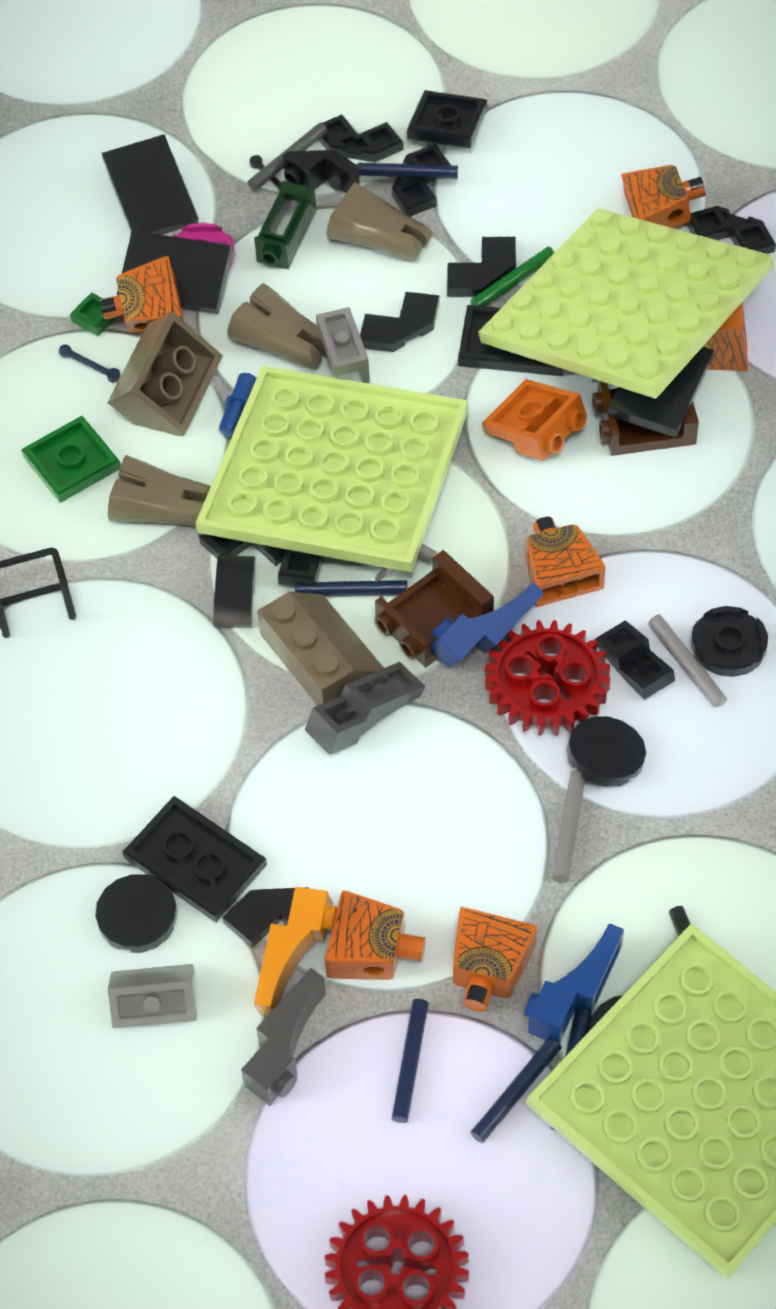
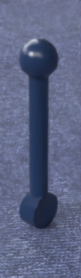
M63 344L58 349L61 357H71L106 375L110 383H117L121 376L119 369H108L72 351L71 346L68 344Z

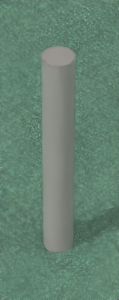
M661 614L652 617L649 621L651 628L715 708L722 706L726 702L727 697Z
M579 770L570 772L552 879L560 883H565L569 880L585 778L582 777V772Z

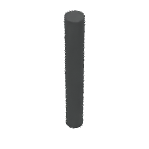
M321 122L316 124L247 181L249 187L253 191L261 188L284 169L283 155L287 151H306L328 133L326 126Z

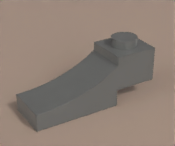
M401 662L395 663L345 684L341 696L313 707L305 731L331 755L358 743L359 738L380 720L405 704L421 697L425 685Z
M312 968L307 971L256 1028L261 1048L241 1069L244 1086L269 1106L278 1096L281 1098L285 1097L294 1087L297 1081V1069L293 1055L298 1039L310 1015L326 995L324 977Z

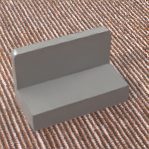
M350 307L316 314V324L334 376L358 371L361 382L370 384L369 359Z
M193 964L111 972L108 984V997L112 1028L196 1020Z

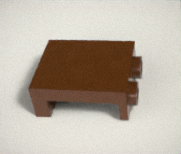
M598 380V392L592 393V404L594 413L601 414L602 421H599L600 438L602 443H608L611 456L696 445L699 420L694 402L677 437H673L607 416L608 406L617 388L609 389L607 383Z
M443 549L432 557V571L389 603L383 597L375 600L376 617L374 620L383 634L391 635L399 642L402 651L408 658L416 659L426 668L438 659L431 652L430 644L436 638L432 631L446 617L454 620L463 613L468 618H473L493 612L494 596Z

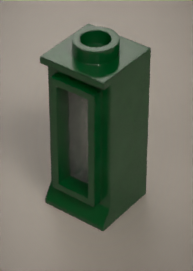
M282 181L280 192L258 236L254 238L257 262L268 266L290 268L317 212L315 188Z

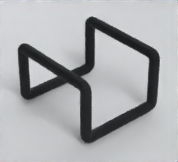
M49 547L0 561L1 569L52 555L60 582L1 598L0 628L4 638L10 637L3 606L61 590L69 619L74 620L76 618L68 582L56 548Z

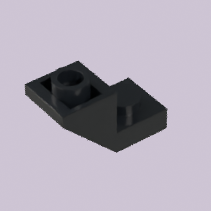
M336 150L287 151L283 155L284 177L287 182L313 187L316 190L328 181L332 187L340 189L344 193H347L354 182L360 184L359 166Z

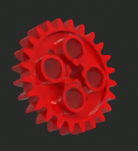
M537 620L536 630H530L524 623L521 626L520 635L510 630L508 632V642L501 640L497 644L496 651L489 652V664H485V690L489 691L490 704L497 703V714L499 716L509 712V725H513L519 720L523 721V732L528 731L532 725L537 726L539 736H542L545 727H551L555 736H558L559 728L562 725H565L571 732L574 729L575 720L580 722L588 719V713L598 716L600 704H606L607 691L610 690L611 681L609 677L610 664L605 663L606 652L597 651L598 641L596 639L585 642V630L580 631L576 635L572 634V624L570 623L563 630H558L556 620L552 621L550 628H544L542 622ZM546 653H554V654H557V655H555V656H548V655H545V654H546ZM515 673H525V674H527V675L517 676V675H514V674H515ZM569 679H579V680H581V681H580V682H572V681H569ZM539 699H549V700H551V701H550V702H540V701H538V700H539Z
M385 1195L383 1208L378 1209L371 1200H368V1213L366 1215L361 1214L356 1209L351 1210L353 1225L342 1221L338 1223L339 1231L343 1238L330 1237V1247L337 1253L325 1255L326 1266L334 1269L324 1273L326 1284L336 1285L329 1291L330 1300H343L338 1309H456V1305L451 1298H465V1289L458 1283L469 1281V1271L461 1268V1266L469 1263L468 1252L457 1251L464 1245L463 1235L450 1236L455 1229L453 1219L442 1224L439 1223L442 1216L441 1208L437 1207L430 1214L425 1213L424 1199H421L416 1207L412 1208L409 1207L407 1195H403L399 1206H393L389 1195ZM374 1237H383L389 1241V1245L381 1251H373L366 1246L367 1242ZM423 1241L429 1243L434 1248L426 1256H418L410 1251V1248L415 1243ZM360 1261H366L369 1265L359 1267L357 1264ZM395 1262L403 1263L399 1274L391 1273ZM435 1269L437 1273L429 1275L425 1271ZM368 1280H377L384 1285L383 1289L375 1295H367L360 1290L364 1282ZM413 1285H421L428 1290V1294L421 1300H412L405 1295V1291Z

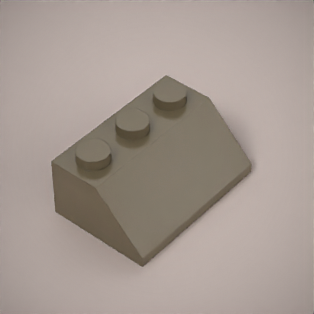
M171 311L147 324L107 403L134 425L182 436L185 434L223 355Z
M288 592L257 610L261 637L317 706L341 696L345 684L384 668L323 594Z

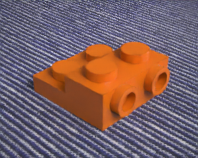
M525 379L482 422L486 434L513 442L516 453L545 461L551 453L558 454L562 450L564 440L573 431H580L584 427L587 413L580 394Z

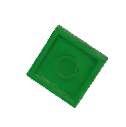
M83 415L21 449L24 459L59 503L113 474L121 466L120 460Z

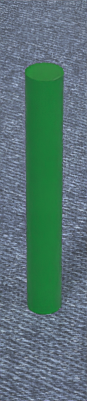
M547 246L470 300L471 305L487 306L537 271L555 251L550 246Z

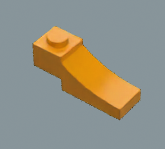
M295 886L287 926L271 923L254 1000V1006L260 1015L268 1016L278 1005L285 987L300 960L317 941L325 942L327 930H332L337 906L333 905L328 891Z

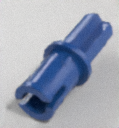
M250 373L238 375L232 395L228 396L225 400L226 410L218 427L219 432L224 434L225 438L230 439L257 379V377Z

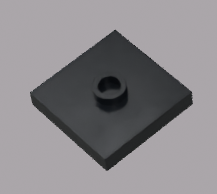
M424 90L407 127V139L471 149L487 111V99Z

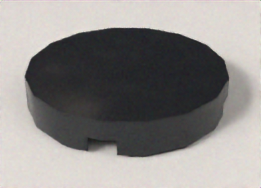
M721 606L710 609L693 626L691 649L694 657L704 669L714 674L729 677L748 674L760 666L766 656L768 633L764 623L758 617L755 619L749 615V611L741 607Z
M594 716L580 721L571 731L566 748L568 761L573 769L576 766L582 772L583 778L601 786H621L628 783L629 779L637 777L641 772L646 756L644 740L636 729L622 720L609 716Z
M131 874L116 879L104 889L97 901L95 918L101 936L111 947L121 950L120 948L130 950L131 953H143L157 948L170 937L174 930L173 926L177 919L178 909L172 890L162 880L147 874Z

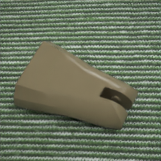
M356 182L353 183L332 212L326 231L327 237L331 240L374 248L412 262L416 261L422 252V247L427 245L433 235V231L430 228L397 210Z
M261 283L251 294L250 303L247 301L242 303L231 316L227 329V335L230 339L273 353L312 370L321 363V356H327L317 324L299 313L280 294L265 283Z
M125 455L119 469V479H116L109 495L107 517L109 521L169 523L196 526L197 518L211 486L174 475L145 461Z

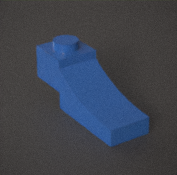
M533 582L521 590L505 606L493 612L473 618H468L463 613L454 620L446 617L432 631L436 638L430 644L431 652L448 668L459 663L475 645L484 653L503 639L544 592Z
M609 923L594 949L574 970L555 983L545 980L540 993L533 992L524 1011V1015L529 1017V1034L544 1040L552 1037L561 1043L577 1008H585L593 1013L623 947L625 929Z

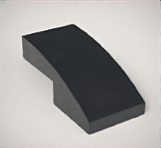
M218 556L213 625L215 628H252L253 594H255V556Z
M626 620L595 638L598 641V648L606 652V658L642 698L650 697L675 681L674 669L650 650L649 639Z

